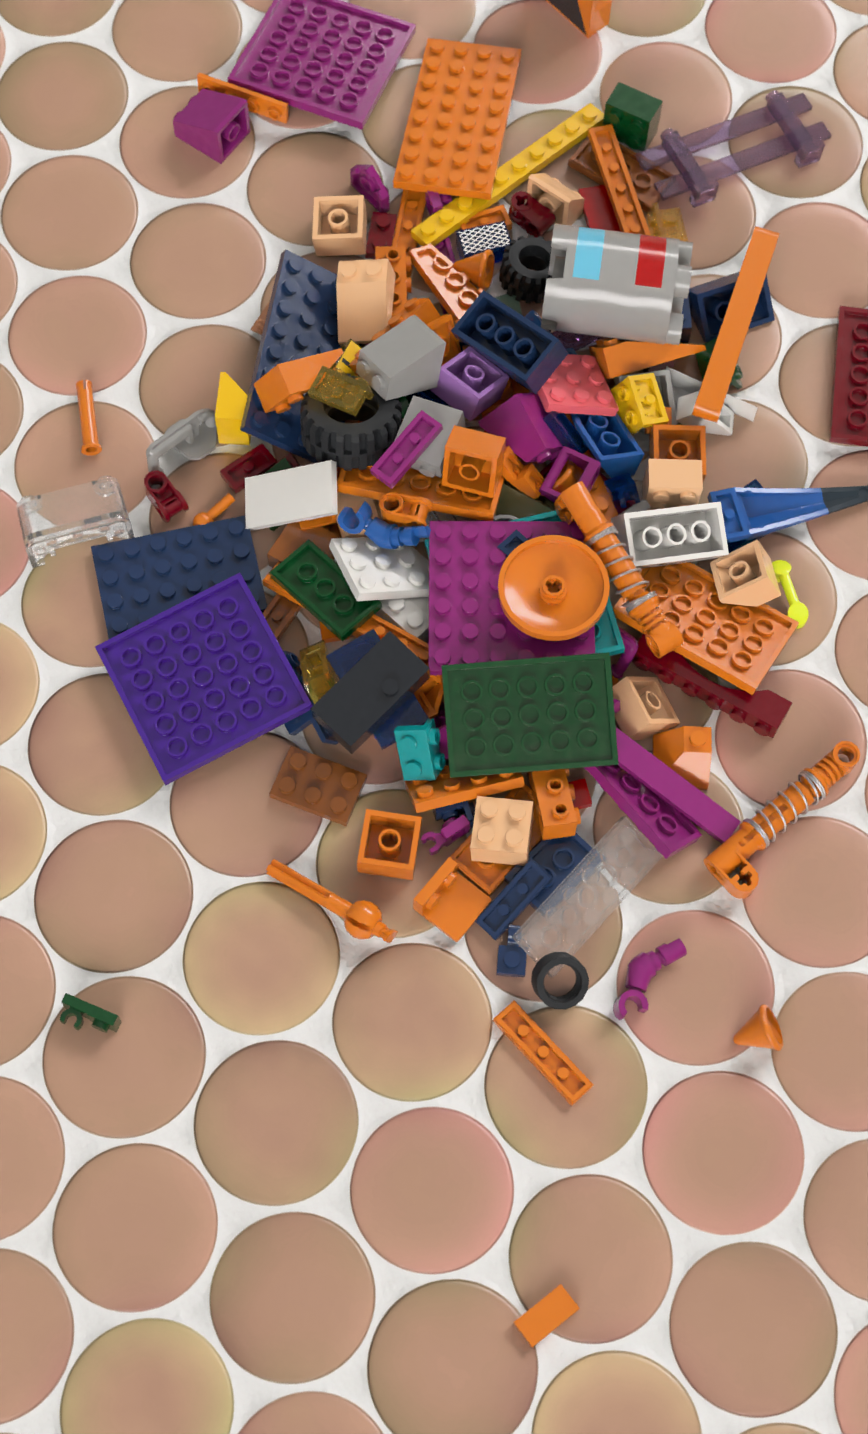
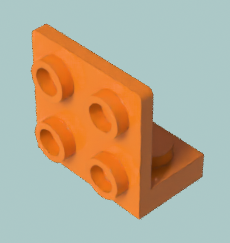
M448 857L413 899V909L452 940L459 942L475 920L491 903V898L457 872L458 863Z

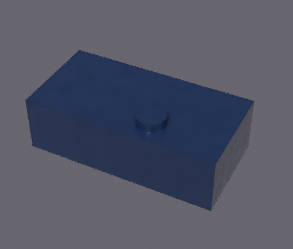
M484 290L451 330L462 346L465 348L472 347L510 376L511 379L535 395L568 355V352L558 338Z

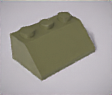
M505 480L495 516L512 515L520 519L556 510L554 503L545 496L533 499Z

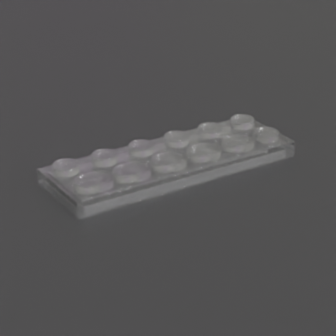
M626 816L621 817L518 929L512 938L536 963L543 956L552 952H566L574 956L663 857L662 854L656 850ZM565 964L554 966L547 972V975L554 978Z

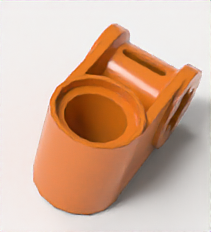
M388 492L381 496L379 507L383 521L405 528L406 526H427L426 519L428 513L433 509V503L424 497Z

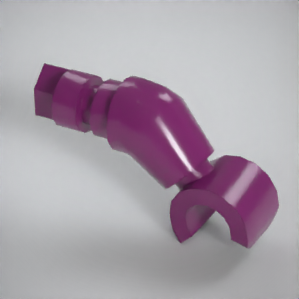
M680 938L669 944L664 943L656 947L655 952H641L629 962L625 988L628 991L620 995L613 1004V1012L618 1020H622L627 1014L625 1008L626 1000L634 1001L637 1004L638 1012L645 1013L648 1011L649 1004L643 993L646 992L651 978L656 976V972L662 969V964L668 966L687 955V950Z

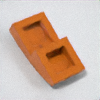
M510 446L505 447L502 476L527 496L533 499L539 498L541 494L539 489L544 482V478L533 463L523 466Z

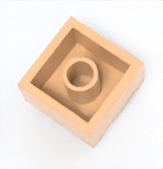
M364 195L314 197L312 241L316 256L366 255L367 209Z
M648 459L642 483L643 499L647 500L651 507L648 510L697 505L703 490L702 460Z
M477 796L470 845L471 860L525 866L529 857L534 815L533 801Z

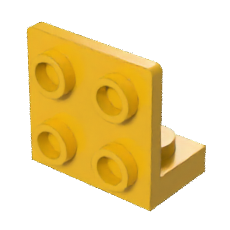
M654 373L628 376L610 390L619 408L617 414L631 435H634L642 428L653 427V424L665 425L669 422Z

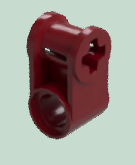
M519 191L513 194L508 215L513 222L524 229L529 235L538 238L556 222L554 213L534 199L529 193Z
M155 470L145 476L144 486L146 495L165 523L170 522V518L182 510L185 512L189 510L182 494L173 486L163 472ZM156 484L162 485V487L159 489L151 488L153 485Z

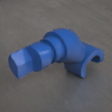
M364 501L357 513L351 507H344L338 516V524L344 531L357 534L364 529L366 530L364 534L378 547L384 549H397L399 546L404 545L417 546L420 538H429L431 532L429 526H406L404 528L398 527L396 524H389L378 517L372 519L373 512L366 501Z

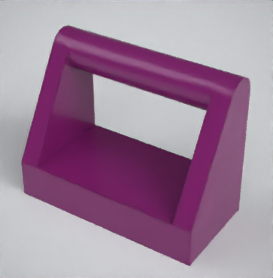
M563 446L539 492L555 503L561 493L553 490L552 487L568 459L584 470L578 482L583 481L590 492L600 474L601 462Z

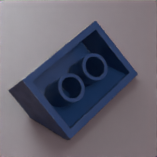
M740 272L689 288L690 313L705 343L717 338ZM767 274L749 329L775 320Z

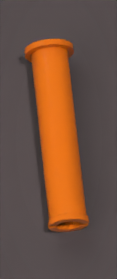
M80 380L76 383L83 440L81 452L84 455L92 456L102 451V447L98 442L92 382L85 380L86 387L84 389L83 380Z

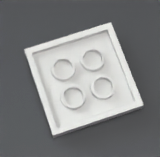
M368 537L331 539L329 548L356 601L429 597V581L410 546L404 545L399 546L397 549H384L378 547Z

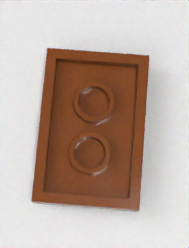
M291 746L269 796L270 798L347 826L366 783L367 774Z

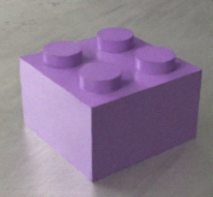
M469 346L441 366L437 387L432 388L430 391L452 408L463 411L464 417L471 421L501 399L510 376Z

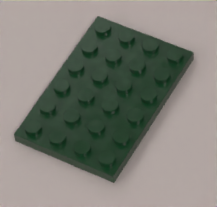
M610 652L441 665L450 778L619 765Z

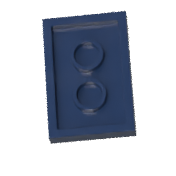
M577 833L575 836L542 840L529 853L528 861L533 858L553 879L530 905L545 919L603 861V857ZM516 865L504 877V881L509 883L524 866Z

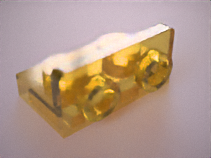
M652 203L651 213H647L648 226L653 228L654 232L652 236L674 238L688 242L680 207L659 210L658 203Z
M322 366L308 391L310 398L354 416L357 415L365 399L372 400L374 396L369 386L370 384L365 379L357 376L354 379L347 376L339 368L333 367L330 369Z

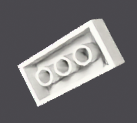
M721 502L623 513L611 518V522L617 529L616 531H618L617 538L621 543H626L625 551L628 555L634 556L632 562L636 568L709 560L729 555Z

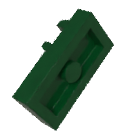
M65 993L61 1001L65 1009H67L60 1016L61 1023L65 1025L69 1017L75 1016L77 1017L74 1024L76 1030L82 1028L84 1023L83 1017L93 1022L92 1027L105 1033L108 1030L117 1033L122 1023L118 1015Z

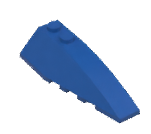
M573 348L566 349L568 354L577 355ZM617 413L615 416L571 414L575 428L596 460L601 462V467L611 479L634 477L644 452Z

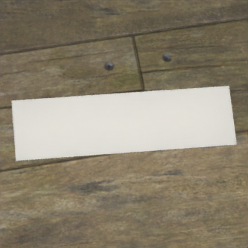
M666 367V370L670 369L673 386L689 393L700 391L702 382L670 367ZM729 394L726 395L724 405L735 414L752 422L754 421L758 407Z

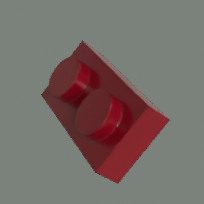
M373 211L365 258L375 259V247L392 246L397 214Z
M261 443L221 469L220 476L237 494L245 488V478L264 474L277 463V460Z

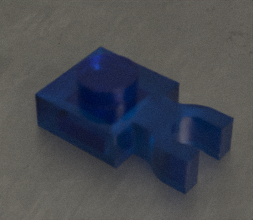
M629 473L604 481L613 501L618 500L621 508H625V502L629 500H634L635 503L640 502L636 483Z

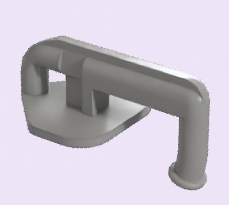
M209 408L198 410L188 418L173 424L166 430L163 436L150 444L146 450L149 472L158 470L164 473V470L159 466L158 458L172 448L190 460H200L214 451L217 442L215 412Z

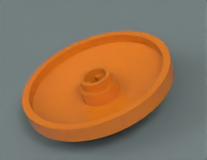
M561 535L539 536L520 544L504 561L498 579L499 602L509 621L525 634L547 641L568 640L588 631L601 618L609 597V577L600 557L584 543Z

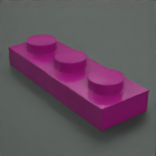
M421 410L370 469L371 474L392 489L443 430L442 424Z

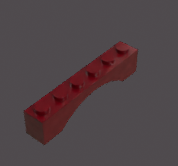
M645 634L638 641V650L632 659L637 668L654 673L666 684L676 685L690 697H698L705 701L706 705L710 708L729 714L732 720L751 726L759 735L774 738L792 705L791 701L770 690L755 691L751 695L746 691L721 686L699 674L686 662L682 655L675 651H671L661 658L656 657L647 645Z

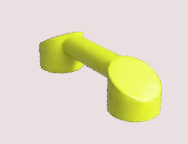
M785 560L773 561L772 565L777 582H781L790 606L786 616L799 622L796 629H800L806 624L809 615L807 607L799 602L790 578L791 564Z

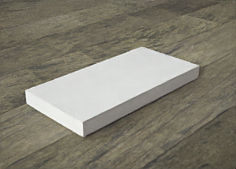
M329 460L245 478L246 529H250V531L338 514L337 462Z

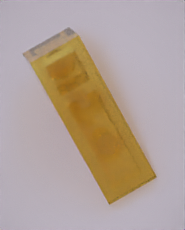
M324 640L299 651L303 684L314 704L338 682Z

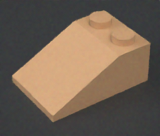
M389 259L339 261L336 291L338 343L340 345L349 344L351 340L355 344L371 343V338L377 332L384 330L388 325L389 319L392 318L396 274Z

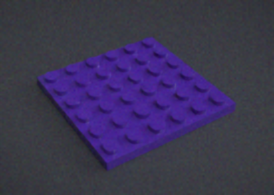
M241 573L95 646L165 785L310 711L312 703Z

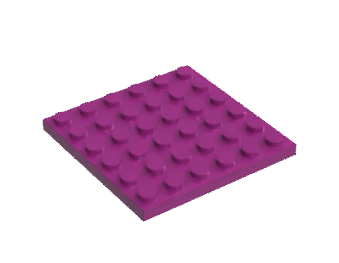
M273 0L227 80L228 83L288 103L289 106L362 130L414 36L416 24L342 0Z
M430 521V675H442L441 665L595 654V625L585 633L568 640L547 641L537 639L520 631L509 621L501 608L498 597L499 574L506 560V555L497 548L498 545L516 529L528 540L545 535H561L584 543V535L576 522L568 525L567 522Z

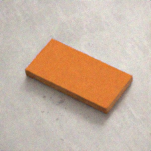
M524 784V787L512 789L504 799L533 801L534 815L529 848L530 853L542 841L532 791ZM471 833L451 854L450 858L458 863L457 870L490 897L504 882V877L516 865L472 861L470 851Z

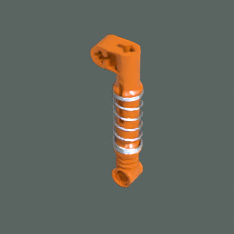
M583 481L564 490L554 503L559 518L562 522H567L568 525L576 522L584 535L583 542L585 545L592 548L605 565L610 577L609 582L612 581L617 588L615 594H620L623 600L628 599L623 607H626L625 611H627L630 617H634L636 621L640 619L638 623L640 626L644 625L642 630L643 632H648L645 635V639L652 653L656 657L661 658L683 645V637L677 626L671 621L665 622L667 617L666 615H661L663 610L657 609L660 605L658 604L659 597L655 593L656 591H645L649 586V581L643 580L640 575L642 569L635 567L632 562L634 556L627 554L625 551L626 543L619 541L617 529L612 522H607Z
M849 741L837 743L833 750L813 767L805 768L798 774L800 782H788L786 790L783 792L777 791V797L773 801L766 800V807L761 811L756 809V815L752 819H744L739 824V830L704 859V864L709 872L729 894L738 899L747 898L752 894L758 885L759 877L747 859L757 850L762 851L767 848L770 842L775 841L777 833L786 832L789 823H796L799 814H807L810 805H817L819 800H823L829 794L831 786L839 781L841 777L852 771L860 759L858 747ZM838 754L846 755L849 762H842ZM738 867L741 870L740 873L730 879L728 875ZM738 880H747V884L740 885L738 883Z

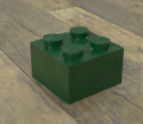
M618 82L605 104L602 126L612 124L619 142L645 153L657 133L663 101Z

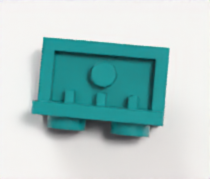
M428 719L424 725L397 726L394 734L404 781L436 780L445 767V756L440 751V731L436 728L435 720Z

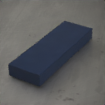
M531 858L475 922L497 941L509 928V925L520 916L553 877Z

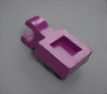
M464 814L457 819L452 817L442 825L440 833H425L421 837V843L424 844L429 840L434 841L436 845L429 849V854L435 855L442 847L449 846L469 833L470 822Z

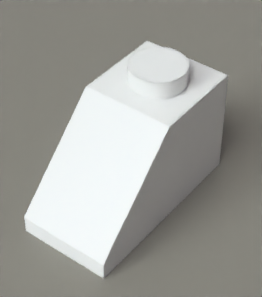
M699 391L678 398L676 420L682 425L705 426L706 433L725 436L732 435L734 412L724 404L716 423L692 415Z

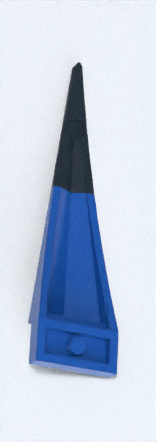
M868 485L828 488L733 487L709 492L707 497L709 503L721 502L727 543L744 539L748 541L867 502Z

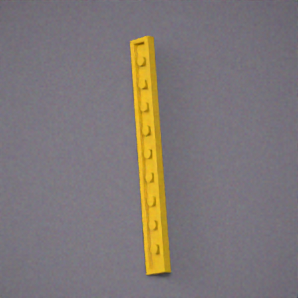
M587 104L497 169L491 200L458 196L444 206L443 209H440L411 230V237L421 246L428 244L436 246L461 228L463 223H468L469 219L475 214L489 208L529 179L531 174H536L588 136L589 128L602 126L604 113L593 104Z

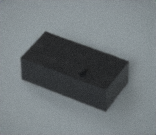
M389 631L311 707L312 717L347 751L353 754L430 678V668Z

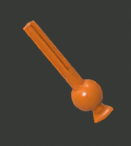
M275 859L267 866L266 874L344 918V927L352 937L370 939L375 935L388 943H391L396 937L398 931L387 928V925L382 923V912L373 902L362 900L352 904Z

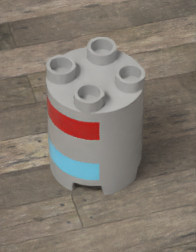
M554 224L548 275L553 277L546 280L541 322L542 329L663 345L680 344L684 314H682L684 298H688L692 266H690L693 242L680 241L674 238Z

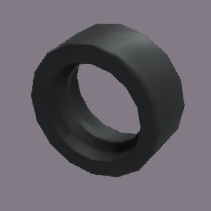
M552 952L543 956L536 963L532 971L531 983L534 992L545 1005L554 1009H568L576 1006L584 998L588 990L589 977L586 968L574 956L566 952ZM565 964L574 970L576 982L567 994L560 997L553 996L546 991L544 978L547 972L554 966Z

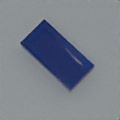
M552 411L543 418L563 446L581 454H584L589 449L564 413Z

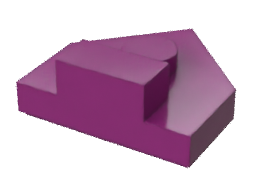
M357 164L351 168V186L361 195H364V198L377 211L388 212L389 190L383 185L374 166Z

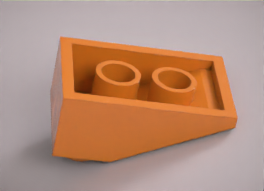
M342 348L278 364L256 381L254 387L265 413L275 410L277 414L283 413L291 409L290 404L303 400V395L320 380L343 354Z

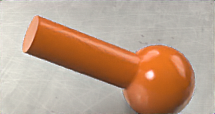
M227 493L207 513H198L193 519V526L214 522L235 501L234 497Z

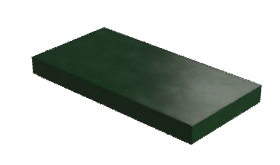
M309 539L269 572L270 577L342 642L383 608L379 600L356 601L338 564Z

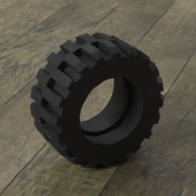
M351 373L343 374L341 377L334 375L329 377L327 381L321 380L306 393L301 402L300 420L303 446L313 458L316 457L318 462L332 460L337 462V468H344L345 471H352V468H359V470L367 469V466H373L396 438L402 424V407L399 398L385 401L359 375L351 376ZM356 420L361 422L350 424L342 423L341 421Z

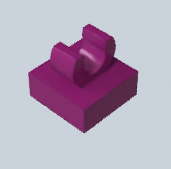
M433 191L426 192V208L429 216L443 209L444 206L452 201L451 195H439L438 192Z

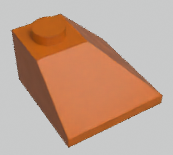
M682 726L654 734L653 755L697 789L708 790L712 756L711 727Z

